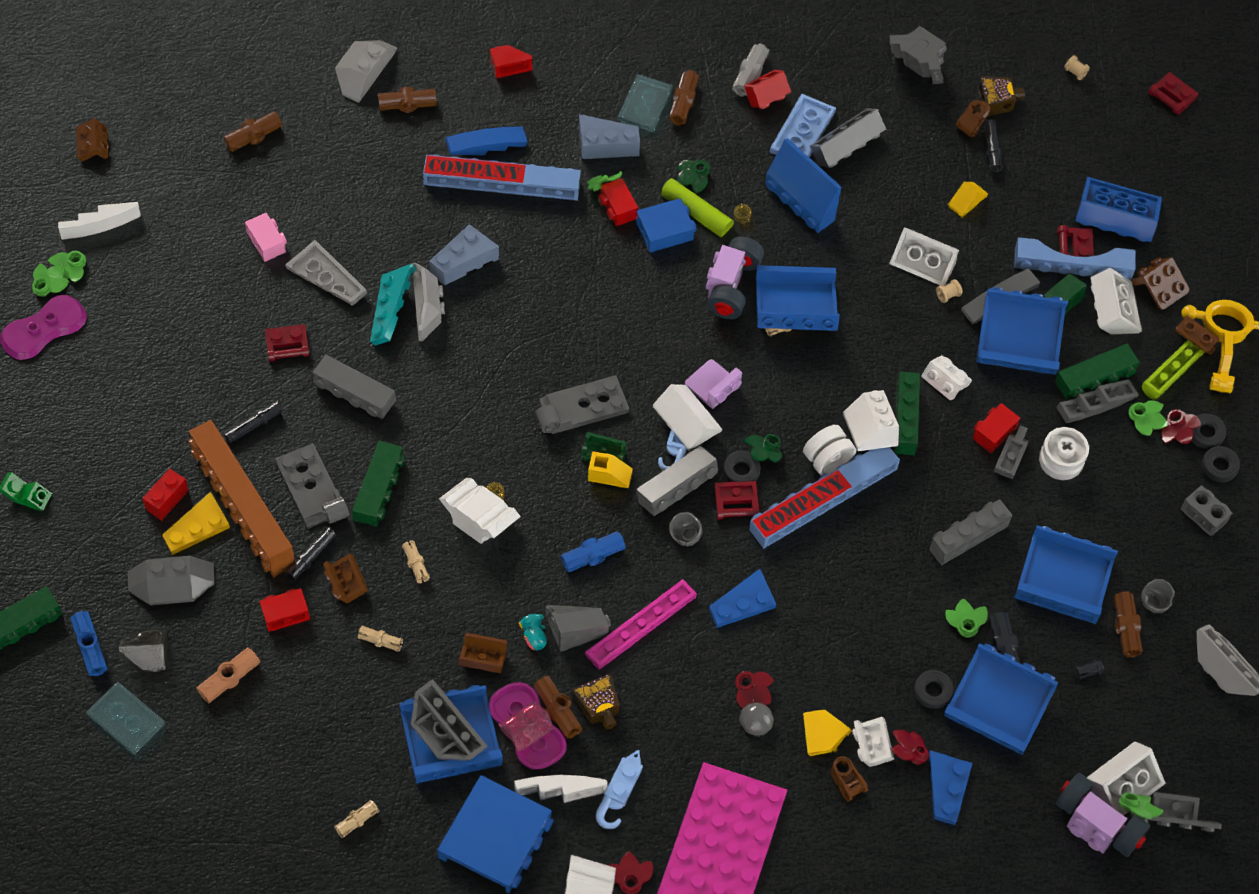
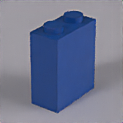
M681 198L637 210L636 223L649 253L694 239L696 225L693 220H690L688 207L683 205Z

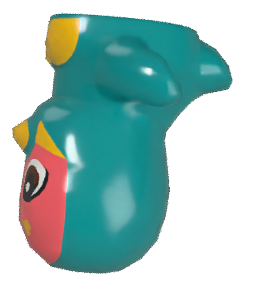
M530 614L519 621L520 627L525 631L523 634L524 640H526L527 645L532 650H541L547 644V637L543 632L545 626L541 625L544 616L541 614Z

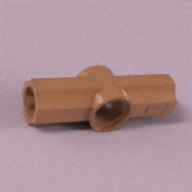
M247 647L230 662L222 663L216 673L197 687V691L205 701L210 703L226 689L235 687L239 679L257 666L260 660ZM227 673H233L231 677H223Z

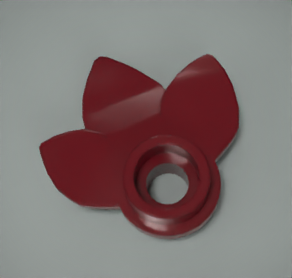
M1178 409L1172 410L1167 417L1168 424L1161 432L1163 441L1169 443L1176 438L1182 444H1189L1193 439V429L1201 426L1199 418L1195 415H1186L1185 412Z
M744 671L737 675L735 680L738 689L736 699L742 709L750 703L757 702L764 705L771 703V695L767 687L774 680L768 673L757 672L753 674L749 671ZM745 679L750 680V684L748 686L743 685V681Z
M904 730L893 731V735L899 743L891 749L893 754L903 760H910L915 764H922L928 760L929 752L924 746L923 739L917 733L912 731L909 734Z
M627 852L622 857L620 865L609 864L610 867L616 868L614 882L620 885V889L625 894H637L641 890L642 884L649 881L653 873L652 861L639 864L631 852ZM628 882H633V883L635 884V886H634V887H628V886H627V883H628Z

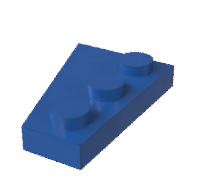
M759 569L710 605L709 611L718 628L776 608V602Z
M930 751L929 761L934 819L955 825L972 763Z

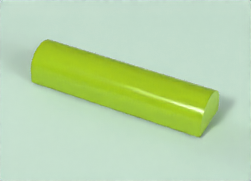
M673 178L669 179L661 190L662 197L668 201L681 198L683 205L688 207L689 215L720 237L733 226L734 221Z
M1187 340L1143 383V392L1149 398L1156 400L1205 352Z

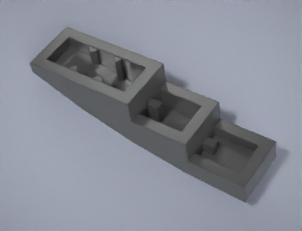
M1028 268L994 287L1002 288L1003 291L1007 292L1013 290L1022 291L1024 294L1037 288L1040 282ZM987 291L961 309L972 324L981 321L983 318Z
M1128 379L1098 386L1095 391L1079 394L1073 400L1060 402L1056 408L1064 421L1069 423L1120 406L1137 398L1139 394Z

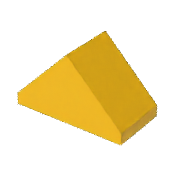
M963 182L949 202L948 207L959 216L964 217L987 197L988 193L974 182Z

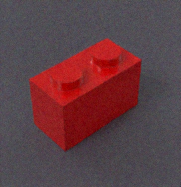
M773 70L744 85L751 106L759 109L769 107L771 102L782 100L786 94L791 92L785 73L780 70Z
M620 178L601 185L599 200L602 205L606 206L609 219L613 220L616 226L635 220L638 206L623 179Z
M1002 403L996 409L993 407L987 413V418L984 421L980 420L974 427L973 439L990 453L1017 428L1020 420L1019 416Z
M169 468L142 498L145 510L162 521L189 491L186 479Z
M301 588L297 590L290 589L284 594L270 595L260 600L268 632L310 620Z

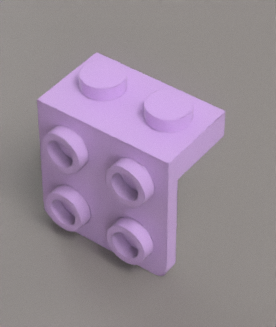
M708 360L685 381V385L710 408L714 409L730 393L740 387L742 372L735 368L732 372L728 373L714 360Z

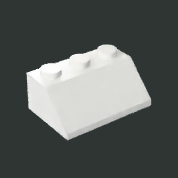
M1112 268L1092 276L1091 290L1095 298L1094 306L1098 314L1097 323L1099 327L1110 334L1142 332L1132 281Z
M884 390L863 393L843 412L858 451L898 446L899 425Z
M1133 742L1087 777V779L1093 782L1091 788L1093 794L1123 816L1128 813L1119 805V799L1124 793L1150 796L1165 784L1152 749L1137 742Z

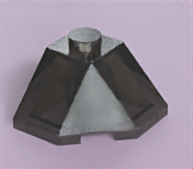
M143 631L133 640H131V637L121 639L119 651L142 670L159 672L165 669L167 664L168 631Z

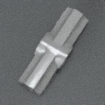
M760 43L754 45L748 58L743 60L739 75L732 89L737 95H747L744 85L760 77L763 64L769 53L765 45Z

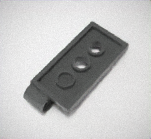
M615 375L547 394L539 399L541 407L536 411L542 431L555 434L629 413V406ZM606 396L609 400L607 402H600L598 398ZM585 401L590 405L587 408H582L579 406V403Z
M313 443L275 458V463L307 529L326 521L331 524L350 516L344 499L340 496L338 490L335 489ZM306 466L308 470L300 473L297 471V468ZM309 482L316 484L313 489H307L305 485Z

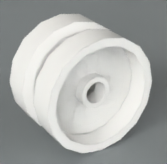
M832 425L815 434L804 446L803 453L810 462H814L813 466L823 476L826 473L831 474L841 464L846 465L854 457L857 449L849 439H846V434L839 425Z
M1062 427L1054 429L1045 438L1039 457L1041 468L1054 479L1068 480L1076 477L1083 469L1088 457L1089 445L1087 439L1082 433L1073 428Z

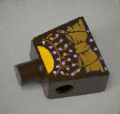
M981 76L978 86L981 101L987 102L990 106L988 116L1012 111L1016 100L1024 99L1025 97L1024 88H1014L1010 78Z
M610 674L572 689L573 701L590 724L601 721L606 730L617 725L613 716L619 713L620 705Z

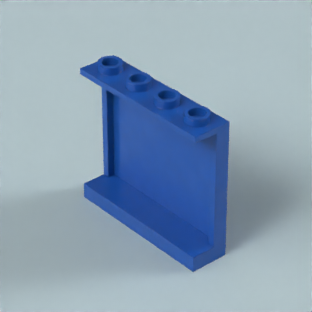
M757 265L755 280L757 327L838 331L840 314H837L836 268Z
M999 287L988 289L985 297L976 362L1056 375L1060 364L1058 362L1065 308L1068 301H1064L1061 297L1045 298L1043 295L1036 293L1026 295L1022 291L1017 290L1007 292Z
M1036 526L1015 599L1096 624L1102 610V602L1118 551L1109 546L1092 543L1087 539L1072 537L1068 533L1053 531L1049 527Z
M979 644L944 716L1023 755L1058 682L1050 674L1043 673L1042 675L1036 672V668L1027 663L1022 665L1016 662V658L1004 653L1002 655L995 652L996 648L989 644H984V646Z
M474 685L466 690H451L445 694L488 746L470 761L437 759L411 727L414 699H408L400 703V712L416 784L502 765V754L498 746L489 710L486 686Z
M480 776L437 850L438 858L445 862L449 858L506 887V892L510 893L512 888L516 889L522 878L520 874L523 868L527 869L532 861L531 854L533 850L539 849L543 840L541 838L543 832L549 831L553 823V819H551L552 810Z

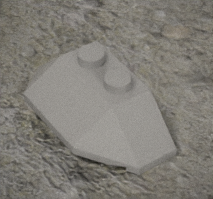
M381 40L354 41L335 67L342 95L359 103L395 54L397 47Z
M412 263L416 267L413 274L418 338L419 341H423L441 323V315L445 314L444 302L440 303L439 299L443 297L442 286H438V278L421 265Z
M1210 624L1197 630L1198 661L1203 666V669L1217 681L1218 686L1225 690L1226 693L1258 695L1259 674L1225 637L1219 632L1214 631L1215 629Z

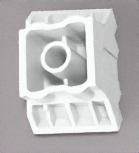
M465 478L439 498L450 512L453 524L481 544L489 538H495L521 517L514 508L508 507L501 498L484 486H478L472 478Z
M571 855L565 894H612L616 868Z

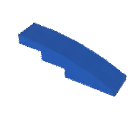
M523 127L482 129L449 136L445 139L450 155H486L487 151H505L508 146L525 147L528 142Z

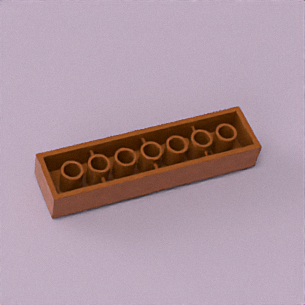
M212 420L189 430L191 439L188 442L192 448L190 451L195 461L199 460L202 465L200 467L203 474L211 478V486L215 492L219 491L221 494L220 499L224 507L230 508L232 520L235 524H240L242 536L245 540H250V547L254 555H259L262 559L260 563L264 571H269L274 578L288 570L295 563L291 544Z

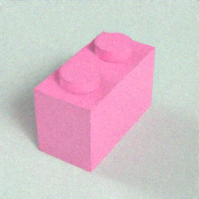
M267 213L245 222L247 234L264 262L286 252V238L283 233L278 232L275 220L273 218L270 219Z

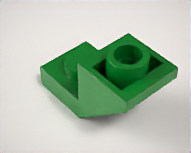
M12 472L6 474L0 485V492L13 502L39 511L44 510L52 495L50 491L39 483L27 484Z

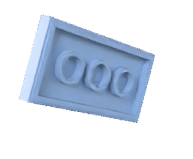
M801 94L772 144L770 153L777 155L783 141L788 138L810 158L812 154L810 145L822 137L836 112V108Z

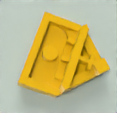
M826 710L803 713L807 751L810 756L830 753L832 750L836 752L838 750L837 747L845 736H848L852 731Z

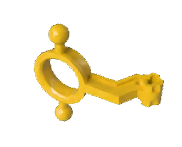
M1231 300L1212 302L1207 307L1206 312L1199 311L1192 305L1185 306L1181 312L1184 319L1186 316L1191 319H1202L1205 329L1217 336L1219 342H1221V360L1218 372L1213 373L1211 377L1210 389L1231 393L1234 377L1229 376V369L1233 357V344L1242 342L1253 329L1259 330V322L1254 321L1253 315L1248 308ZM1228 315L1234 317L1242 323L1244 328L1236 332L1221 329L1214 323L1212 316Z

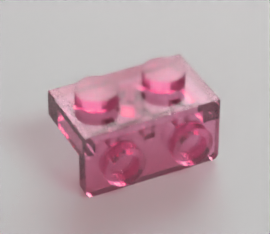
M535 701L499 724L501 731L512 740L518 752L554 728L548 713Z

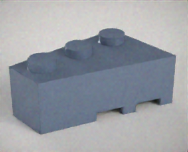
M579 114L582 159L639 156L640 137L637 126Z
M469 224L429 261L430 272L438 278L439 282L446 285L465 276L467 272L475 268L478 270L492 260L493 262L499 260V246Z

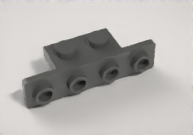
M1154 792L1153 806L1162 809L1163 813L1151 819L1142 818L1147 823L1148 820H1156L1158 825L1170 826V823H1179L1180 828L1192 829L1193 825L1201 826V830L1214 832L1215 828L1221 829V824L1218 822L1197 820L1200 798ZM1130 812L1129 816L1133 817L1134 814Z

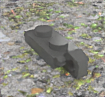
M1020 425L1016 435H1009L995 466V473L1013 480L1028 445V440L1024 439L1028 428Z

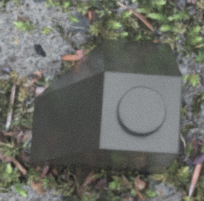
M545 606V616L560 652L608 635L609 627L611 626L610 619L607 614H603L601 608Z

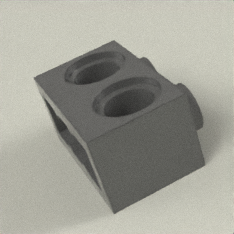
M1202 485L1185 499L1181 510L1211 537L1228 522L1232 515L1228 506L1216 499L1213 493Z

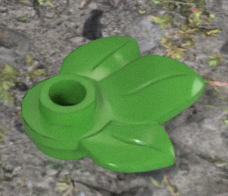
M620 171L611 177L599 175L587 182L589 185L588 189H593L596 192L601 189V185L620 178L622 172Z
M72 251L69 254L61 252L50 257L48 262L53 266L60 263L63 264L65 272L63 278H70L75 283L84 274L83 267L86 264V258L79 251Z
M40 263L33 272L34 281L32 289L37 296H46L50 292L58 293L66 288L69 280L63 278L65 273L63 264L60 263L47 269Z
M1160 402L1135 403L1129 408V417L1135 421V428L1143 435L1150 436L1152 429L1160 430L1168 424L1166 419L1159 413L1163 408V404Z
M965 599L960 600L955 611L946 610L947 622L957 628L959 634L966 638H971L977 634L979 627L986 623L988 615L986 607H979L974 610ZM968 626L971 630H966L964 627Z
M1124 793L1119 799V805L1123 810L1132 812L1141 818L1151 819L1163 813L1162 809L1150 804V796Z

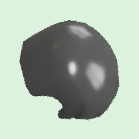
M689 512L677 514L669 524L671 536L682 546L694 545L699 541L703 533L702 524Z
M1154 579L1144 587L1141 601L1147 610L1153 613H1163L1172 606L1175 591L1167 581Z
M762 703L747 704L741 710L739 721L744 731L754 736L765 735L773 726L772 712Z

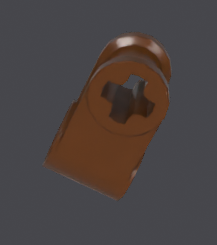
M980 100L972 101L958 119L956 127L968 136L973 137L990 113L989 104Z
M838 757L833 763L830 774L839 787L842 796L849 802L855 795L867 792L868 787L852 761L847 757ZM842 766L847 772L841 773L836 767Z

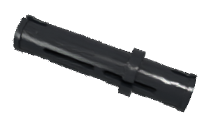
M986 120L983 124L988 148L986 154L990 161V170L999 172L1003 169L996 122Z
M275 401L263 410H257L255 415L223 433L229 444H232L260 425H266L268 420L283 412L282 408Z
M326 527L306 551L296 557L295 563L285 572L288 578L292 576L290 580L296 581L305 569H309L312 561L336 537L333 531L329 534L330 528Z

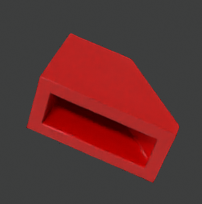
M509 45L490 49V63L496 78L532 70L531 55Z

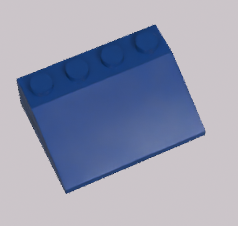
M786 138L767 172L765 184L770 191L779 196L784 204L792 208L797 216L806 221L810 228L819 233L835 221L841 186Z
M1087 177L1076 221L1085 226L1098 227L1103 231L1117 232L1121 236L1135 237L1142 242H1151L1159 219L1162 197Z

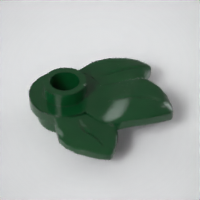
M684 160L677 165V168L681 171L677 177L678 183L683 186L692 184L696 194L700 193L707 186V176L711 171V167L706 160ZM698 167H704L702 170H698Z
M767 434L765 437L752 435L745 438L744 442L753 448L750 454L752 459L765 461L769 458V460L775 463L781 460V440L778 436Z

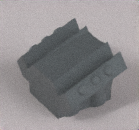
M921 26L908 35H889L891 50L895 58H903L904 64L922 77H932L933 84L944 83L940 68L944 62L943 54L946 52V43Z

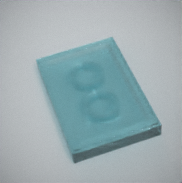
M637 74L617 120L653 132L671 94L673 85Z
M119 682L112 686L86 712L93 721L133 755L165 725V721Z

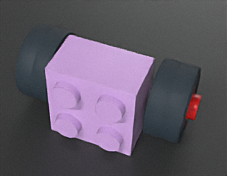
M736 237L730 242L729 247L722 245L720 252L715 253L713 260L715 264L713 268L710 267L707 275L706 290H709L707 306L712 313L721 318L736 319L743 311L745 297L736 289L742 271L757 269V265H760L764 255L763 247L755 240L747 237Z
M1081 773L1076 774L1070 782L1067 780L1060 790L1062 793L1056 805L1070 815L1074 812L1067 825L1072 834L1083 838L1092 849L1101 853L1105 852L1115 838L1113 847L1126 857L1135 848L1139 849L1146 840L1144 835L1150 828L1149 823L1134 815L1125 826L1126 817L1095 794L1089 792L1093 786L1092 781Z

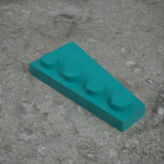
M412 264L385 273L381 277L370 342L375 346L390 341L398 320L396 313L403 306L404 300L402 297L404 291L410 287L411 282L408 281L410 274H414L416 267Z

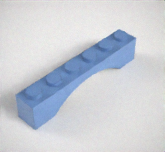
M1018 238L1015 246L1014 268L1022 270L1029 268L1030 270L1042 272L1070 273L1080 276H1094L1112 268L1131 280L1135 272V250L1115 248L1098 256L1075 257L1054 251L1037 239Z

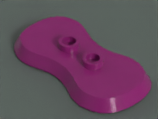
M67 295L56 296L49 300L36 314L9 323L0 334V343L3 349L15 359L24 360L32 358L51 340L78 331L86 322V311L75 298Z
M521 682L512 683L502 687L493 694L489 701L491 716L511 734L517 757L521 763L531 769H542L562 758L566 751L565 737L559 729L544 717L539 697L531 686Z

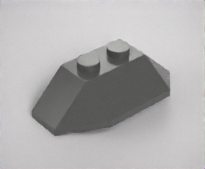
M192 556L148 559L128 571L129 593L134 594L150 606L193 602L215 584L214 564Z
M433 679L415 692L411 727L437 759L470 761L488 747Z

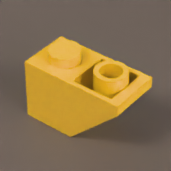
M592 451L588 481L629 488L632 468L614 455Z

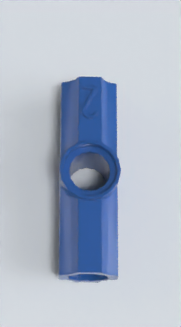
M616 531L600 539L590 538L584 541L580 547L562 554L561 560L565 570L569 573L588 564L590 566L600 564L607 556L625 549V543L622 535Z
M77 612L70 619L89 676L101 675L107 670V666L89 612ZM87 642H93L91 645L85 646Z

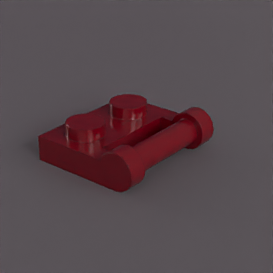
M1170 72L1148 91V94L1152 97L1156 96L1172 108L1173 112L1177 115L1187 108L1199 94Z
M1066 225L1057 227V234L1060 239V253L1070 255L1068 254L1067 237H1072L1073 255L1070 256H1094L1092 229L1069 228Z
M305 324L265 329L269 362L279 358L303 355V357H309ZM302 346L301 348L274 351L275 349Z
M756 481L715 483L717 520L724 519V517H753L759 513ZM751 504L752 508L724 509L723 505Z

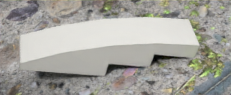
M138 202L98 205V212L78 214V220L58 222L61 239L84 237L121 226L140 217Z
M539 776L515 781V792L522 796L538 792L540 800L562 795L564 803L605 793L607 790L606 780L586 776Z

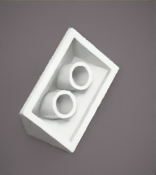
M904 227L890 264L945 286L955 266L959 250Z
M671 384L653 404L654 409L688 451L722 431V428L686 385Z

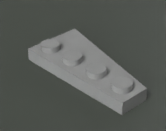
M316 240L285 265L288 270L352 306L367 294V290Z

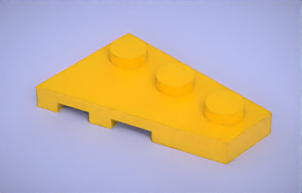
M210 492L162 536L171 554L174 555L230 527Z

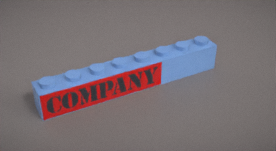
M426 155L423 180L424 185L578 200L581 170Z
M890 447L871 449L863 455L858 454L848 464H841L831 474H824L814 484H807L803 487L802 491L790 494L786 497L785 501L779 504L775 503L770 506L768 511L753 516L749 530L764 549L896 471L900 459Z

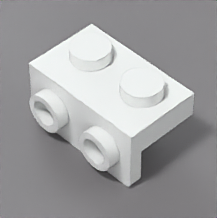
M943 356L930 361L922 374V378L949 400H953L958 391L968 387L972 381L964 371L958 369L952 364L951 360Z
M883 717L861 723L859 720L854 721L855 729H853V734L856 741L859 742L858 756L862 762L872 767L894 760L886 722Z

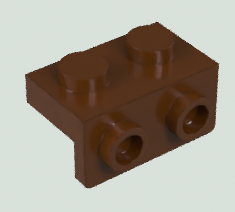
M93 118L77 126V158L82 162L97 154L103 159L108 158V129L105 124Z
M1188 316L1185 317L1175 330L1209 355L1215 351L1219 342L1217 336Z
M349 553L333 564L328 561L323 563L326 569L324 571L325 576L333 586L332 593L336 599L349 603L369 591L354 555Z
M465 633L464 645L458 665L501 673L506 658L507 641Z

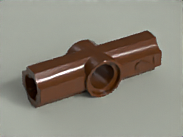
M688 70L683 72L679 88L677 87L675 90L669 119L675 125L685 124L689 109L693 106L695 89L699 80V75L695 71Z
M403 87L398 92L378 93L380 110L400 109L403 112H412L417 107L437 106L435 89L415 90L412 87Z
M273 111L257 120L253 118L247 119L239 129L223 136V139L229 151H234L248 143L257 144L261 142L266 134L282 127V122L278 114Z
M1129 592L1115 594L1114 601L1117 614L1115 627L1117 634H1120L1123 655L1127 657L1141 655L1140 616L1136 614L1133 594Z
M549 676L536 681L534 687L547 706L545 708L547 718L557 722L567 739L579 734L582 727L569 708L571 706L570 698L558 691Z

